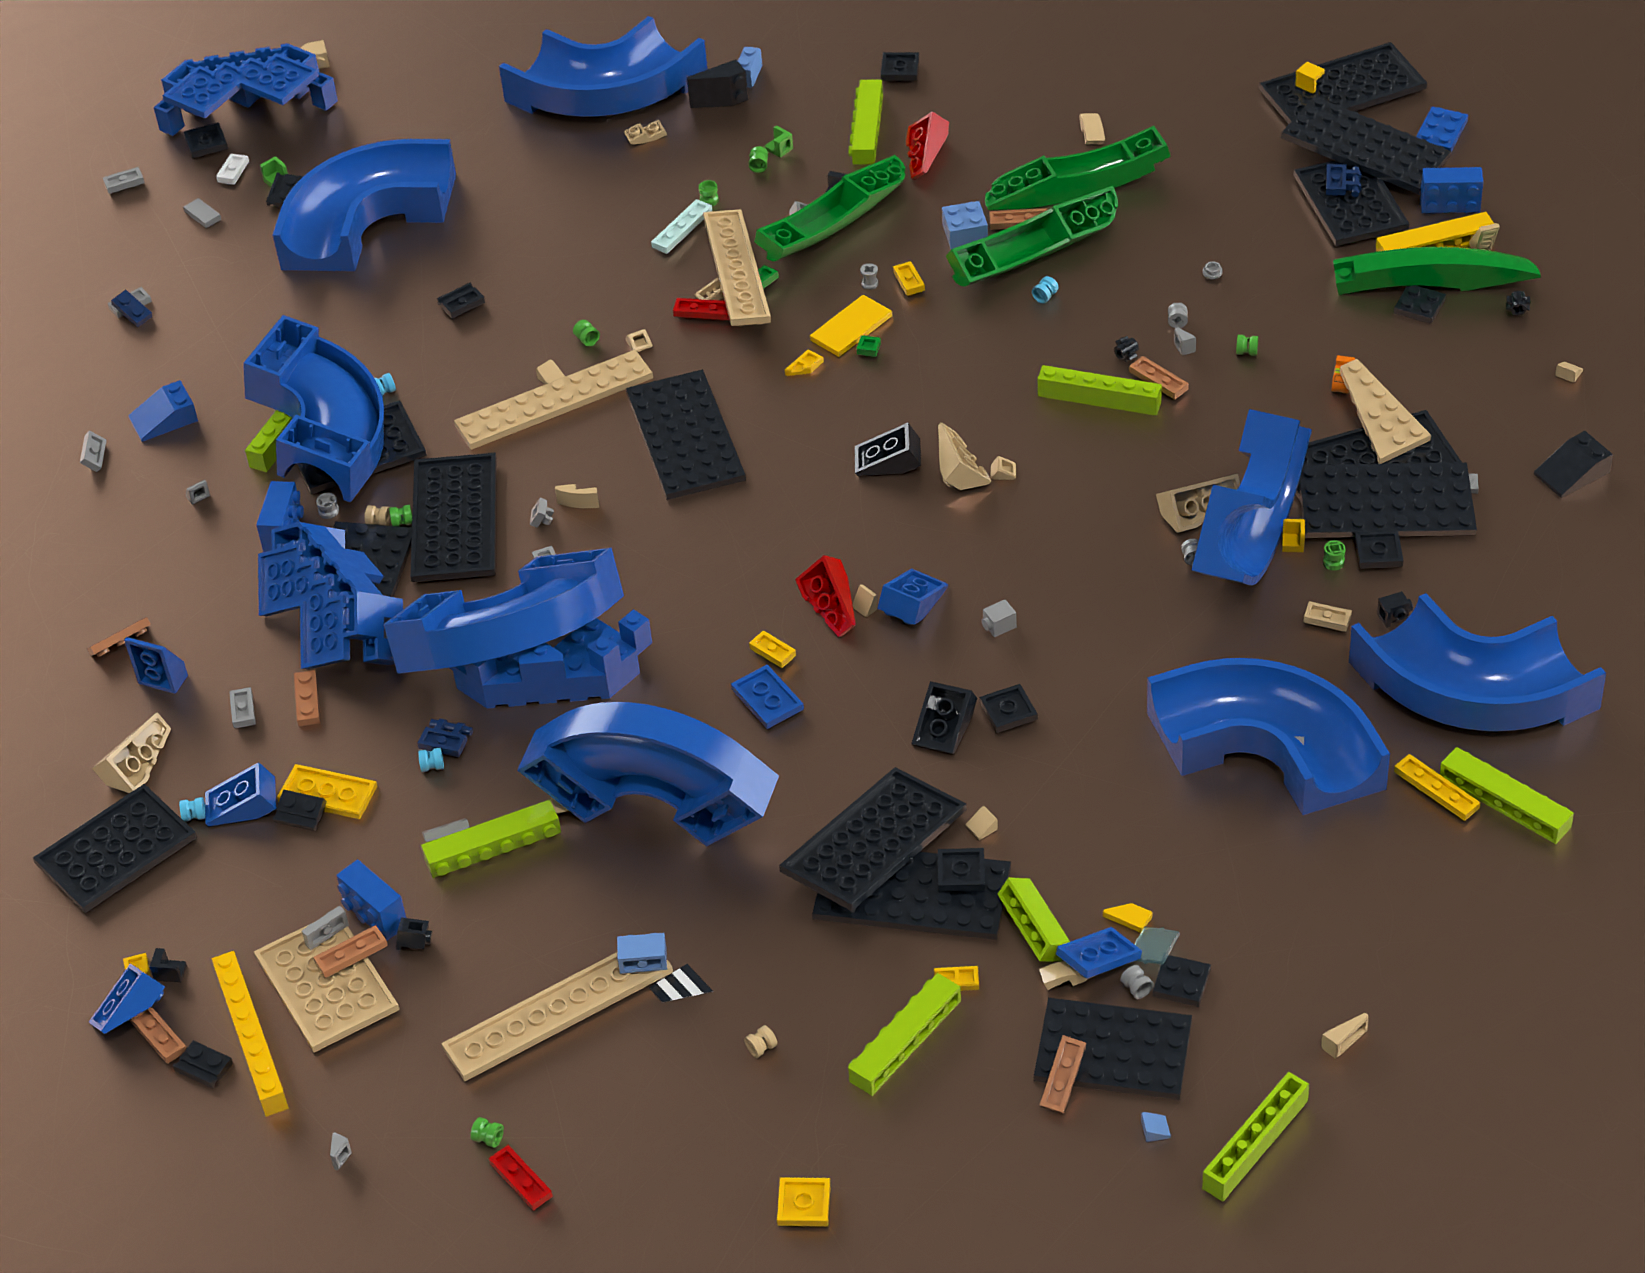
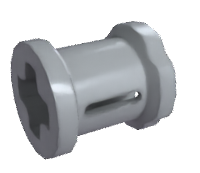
M871 263L863 265L860 269L863 275L861 285L864 289H875L879 283L876 278L878 267Z

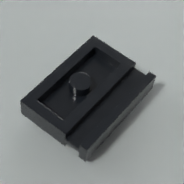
M277 172L266 199L267 206L271 204L281 208L291 189L303 176L280 175Z
M467 283L438 297L437 302L453 319L484 304L485 297L471 283Z
M283 789L273 820L277 823L316 831L317 823L320 822L327 801L324 798Z
M193 1040L179 1057L178 1063H174L173 1068L175 1072L213 1089L217 1080L220 1081L233 1065V1060L231 1057Z

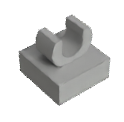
M539 498L533 507L530 518L531 526L537 528L541 522L550 525L553 521L551 516L554 510L547 507L548 500Z

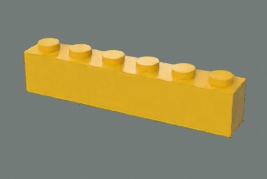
M1482 212L1378 237L1376 239L1375 252L1413 247H1470L1469 241L1482 226L1494 224L1487 212Z

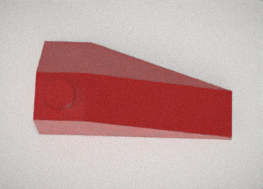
M933 111L908 126L906 146L909 147L907 154L911 158L909 168L912 180H916L927 173L948 136L949 122Z
M823 555L795 580L802 597L812 604L813 609L817 613L821 614L825 619V623L838 637H842L856 626L848 576L841 559Z

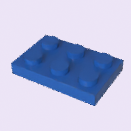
M1432 106L1416 137L1425 139L1427 142L1437 146H1442L1452 152L1468 121V114Z
M768 664L731 683V690L766 729L804 710L802 701Z
M1113 927L1057 946L1056 955L1087 979L1141 959L1142 950Z

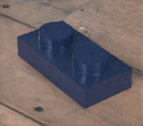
M124 290L111 300V304L137 328L152 318V312L127 290Z

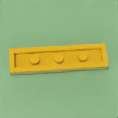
M1408 754L1394 766V772L1464 821L1480 809L1481 802L1411 754Z

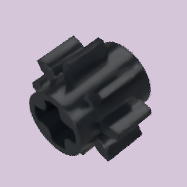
M1514 291L1510 296L1506 297V310H1511L1512 315H1523L1526 310H1530L1531 299L1530 296L1525 297L1524 291Z
M1125 336L1115 341L1117 346L1114 347V353L1118 359H1124L1127 362L1138 356L1136 352L1139 350V345L1134 338Z

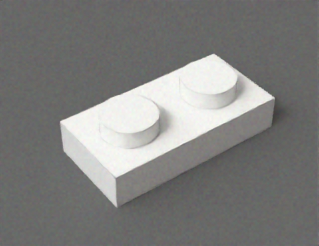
M231 153L216 176L217 182L235 185L249 163L248 156Z

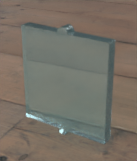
M1144 927L1134 944L1142 950L1141 959L1135 961H1142L1144 964L1155 963L1163 965L1180 936L1179 931L1165 930L1163 927L1160 929Z

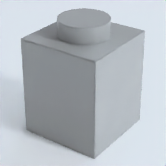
M1002 600L983 609L982 625L994 637L1017 628L1016 612L1006 600Z

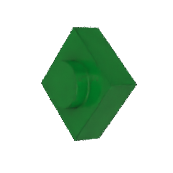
M861 335L856 348L857 354L876 357L881 345V338Z

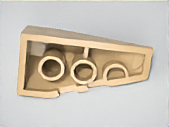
M940 422L938 425L939 461L943 482L951 488L954 486L959 490L988 485L991 480L984 467L977 466L975 463L977 458L966 449L967 445L958 433Z
M1238 474L1156 494L1161 515L1176 532L1197 528L1204 521L1212 486L1217 485L1237 490L1240 486Z
M156 712L92 769L107 786L131 793L148 781L149 773L156 764L158 753L163 748L170 733V726Z

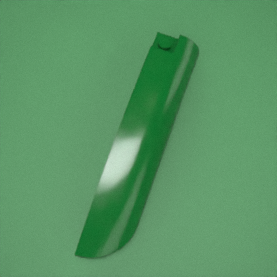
M1152 126L1102 148L1060 157L1046 158L1044 155L1001 175L991 184V190L986 192L985 204L988 210H1014L1064 203L1110 186L1116 188L1155 171L1154 164L1171 157L1168 145L1156 127Z
M893 155L843 176L841 181L804 208L779 221L757 229L754 243L767 251L766 259L777 261L826 239L857 220L895 190L905 179L906 174L903 162L896 155Z
M1110 186L1055 205L1051 209L1017 225L951 249L945 257L954 271L952 275L953 280L963 287L1045 257L1106 228L1114 220L1116 209L1118 208V199L1114 187Z
M1413 247L1333 259L1338 295L1382 287L1412 285L1441 286L1467 291L1541 278L1537 266L1526 258L1473 248Z

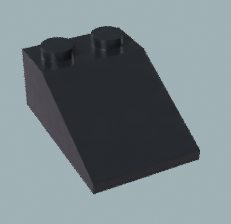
M736 59L687 77L691 109L727 107L748 101L746 70Z
M909 423L855 446V474L857 476L903 474L921 466L920 438Z
M1583 431L1568 439L1534 471V475L1559 497L1563 498L1610 473L1613 454L1590 434Z
M930 681L911 744L954 754L972 719L978 699L972 690Z

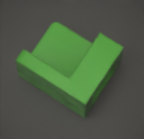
M775 126L773 128L774 139L765 145V149L781 158L793 149L792 133Z
M276 156L260 165L263 180L270 187L277 172L280 175L288 174L286 165Z

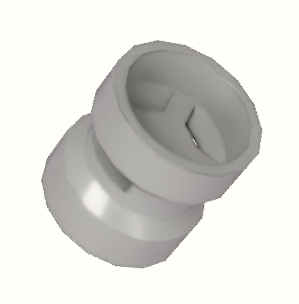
M1138 965L1129 967L1121 976V982L1125 987L1130 988L1131 994L1136 999L1145 997L1153 989L1154 983L1149 977L1144 976V971Z

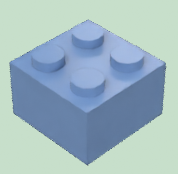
M980 201L942 207V224L950 249L988 236V224Z

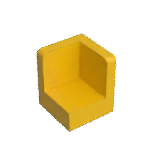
M1306 62L1296 70L1295 86L1314 93L1316 91V81L1325 73V69Z
M1284 519L1282 552H1304L1305 519Z

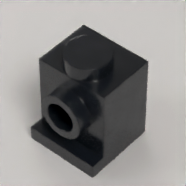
M1402 591L1378 598L1377 614L1386 628L1390 627L1393 622L1408 618L1409 612L1413 611L1411 600L1407 599Z
M401 917L397 930L396 950H401L402 947L424 949L426 944L430 945L432 931L428 930L429 921Z

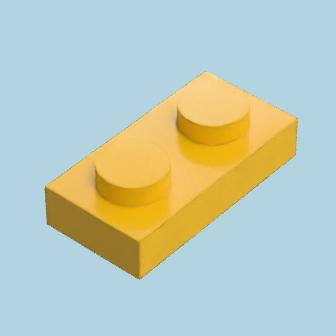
M911 261L893 266V273L907 296L925 291V284Z
M764 630L749 642L751 650L780 668H783L796 656L794 648Z

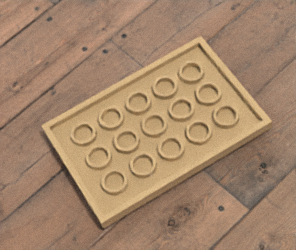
M305 926L254 951L255 958L313 1052L399 1010L396 1000L368 957L327 978L323 976L315 964L314 956L354 936L348 926L312 950L305 945L302 930L307 927Z

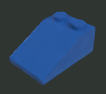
M181 380L161 387L128 415L142 442L198 421L194 403Z
M911 568L883 585L877 609L884 611L888 616H895L907 624L915 625L927 616L949 584Z
M126 637L124 641L138 684L176 694L188 677L184 661L165 647Z
M259 762L205 792V824L207 826L259 819L276 809L275 776Z
M130 963L89 1023L105 1034L152 1007L163 996L165 986Z

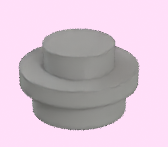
M1218 262L1206 263L1203 268V275L1206 278L1217 279L1222 276L1223 270Z

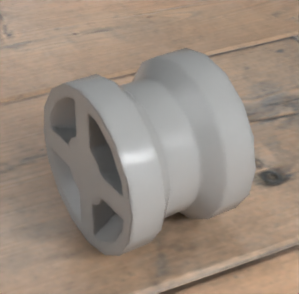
M1174 303L1169 306L1168 323L1171 327L1182 328L1188 323V309L1184 304Z
M323 493L317 497L316 505L320 517L331 519L338 515L339 507L334 494Z
M1188 539L1181 546L1184 561L1188 565L1193 566L1199 542L1198 539Z

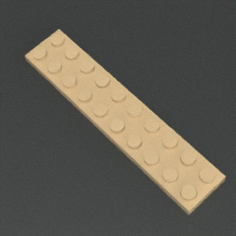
M741 209L703 212V219L731 326L771 323V315Z
M635 349L454 420L455 427L472 450L625 390L628 387L653 379V373Z
M616 952L441 1043L442 1048L463 1080L467 1081L673 973V967L667 960V970L620 974Z

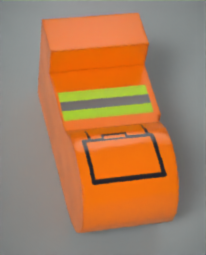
M1337 355L1332 380V392L1349 393L1340 374V366L1355 360V357Z

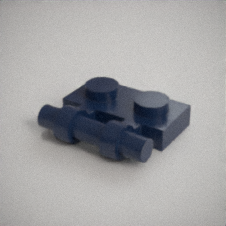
M1327 164L1326 195H1345L1346 190H1350L1353 197L1359 196L1361 191V183L1359 182L1361 180V172L1359 167L1355 166L1352 170H1347L1346 165Z
M441 718L439 720L431 719L429 727H425L417 742L418 748L433 751L434 748L441 747L442 754L460 757L467 743L466 735H472L473 727H468L465 723L460 722L457 724L449 723L446 719Z

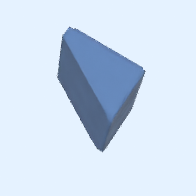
M1148 1112L1141 1113V1124L1146 1142L1171 1138L1166 1116Z

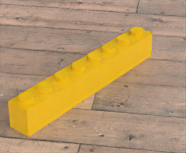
M231 951L211 958L265 1117L289 1109L235 952Z

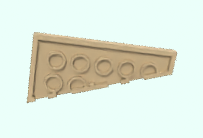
M1358 359L1340 366V374L1346 388L1350 391L1353 405H1356L1357 414L1366 435L1370 438L1371 447L1376 452L1379 464L1430 441L1431 434Z

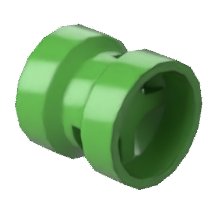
M760 146L752 148L749 155V168L756 173L764 172L767 168L768 151Z
M712 180L701 182L698 187L701 194L700 201L715 206L719 202L716 182Z
M580 320L573 327V334L585 346H592L599 340L600 332L595 327H592L588 320Z
M1238 335L1236 354L1243 355L1244 353H1249L1250 356H1257L1258 336L1245 337V335Z
M410 504L404 505L402 508H389L392 526L399 527L401 524L412 525Z
M1333 540L1325 544L1323 565L1328 570L1335 571L1343 568L1346 548L1342 542Z
M478 1117L471 1129V1140L478 1143L484 1141L487 1146L495 1148L502 1139L504 1127L500 1123H489L487 1119Z

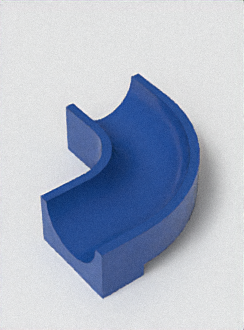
M650 16L646 17L621 38L604 44L590 45L578 43L546 29L542 32V45L539 55L526 72L506 63H502L499 66L505 102L531 114L537 109L570 116H605L625 113L654 104L676 91L686 94L688 93L687 77L708 70L705 40L698 38L682 52H679L662 38L655 25L654 18Z
M397 139L371 143L340 153L308 172L296 183L284 200L273 232L281 270L356 271L363 247L361 236L364 230L370 224L385 216L405 213L406 222L444 223L456 177L450 139Z
M282 315L243 363L245 399L278 410L293 418L276 439L278 476L285 478L296 463L314 465L325 471L335 480L341 489L343 500L351 503L377 467L384 445V405L382 394L373 375L354 355L335 343L319 337L318 327Z
M1249 409L1239 451L1250 458L1245 475L1237 490L1217 485L1212 486L1192 571L1246 585H1255L1262 578L1271 563L1282 537L1283 520L1289 517L1312 429L1299 426L1300 420Z
M612 548L535 557L518 570L521 581L519 585L484 599L464 602L461 590L422 595L384 624L397 673L450 668L502 657L551 641L591 622L624 597Z
M1425 593L1419 596L1416 607L1410 616L1400 626L1387 634L1371 637L1360 623L1351 627L1349 663L1373 690L1381 688L1408 709L1444 724L1483 731L1520 730L1548 724L1556 720L1564 726L1601 708L1606 672L1600 667L1583 675L1571 664L1561 646L1557 630V620L1553 616L1509 635L1499 637L1479 636L1458 627Z
M1225 658L1195 663L1147 677V714L1181 776L1224 764L1225 754L1235 752L1257 754L1271 760L1283 771L1284 784L1302 815L1387 790L1390 753L1362 709L1342 690L1309 671L1276 661L1252 658ZM1294 736L1304 737V745Z
M632 702L590 704L572 709L535 730L517 769L518 772L584 823L612 809L616 798L620 796L636 794L659 799L677 809L673 821L706 847L762 818L779 778L777 773L751 752L719 730L697 719L669 709Z

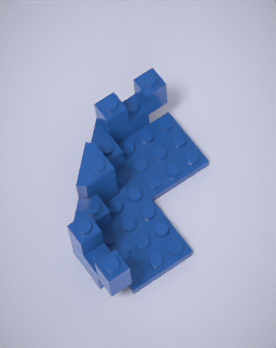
M287 43L281 44V48L270 49L269 46L256 48L255 52L251 53L238 51L229 53L230 56L219 58V55L204 57L202 61L193 62V59L185 60L161 79L165 94L162 95L163 100L153 108L159 130L174 136L185 127L181 109L195 116L206 118L228 99L247 108L261 97L284 105L293 97L300 99L310 91L312 104L327 111L338 101L333 77L319 72L316 54Z
M303 522L271 529L272 550L258 554L259 616L267 617L300 608L301 669L308 670L350 660V639L363 640V662L394 665L389 641L387 638H384V623L403 610V599L382 595L375 584H379L384 576L364 552L345 549V530Z
M633 609L618 622L620 632L596 618L574 630L555 647L545 642L502 657L450 667L449 669L454 673L457 689L487 709L496 708V705L508 704L509 707L525 706L526 702L539 701V704L557 703V700L570 699V702L588 700V697L601 696V699H609L640 674L638 655L653 643L650 622L648 618Z

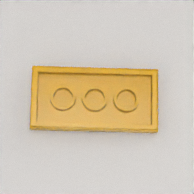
M862 295L810 335V341L840 357L859 342L861 335H869L891 318L892 310Z
M295 764L277 799L279 802L283 789L316 796L327 801L323 812L361 819L377 788V782Z

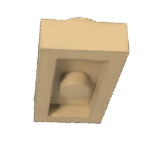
M1309 601L1303 623L1346 632L1352 610Z

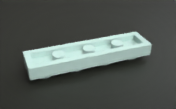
M696 199L651 241L652 248L668 254L704 220L703 212H712V205Z

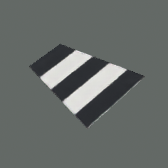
M685 964L649 987L662 1003L713 992L688 964Z

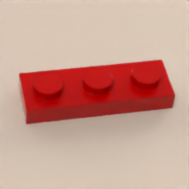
M676 298L673 308L674 317L730 320L725 301Z
M509 1145L488 1158L490 1165L533 1211L553 1197L550 1188Z

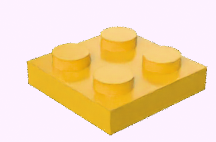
M780 1177L777 1213L778 1226H828L830 1178Z

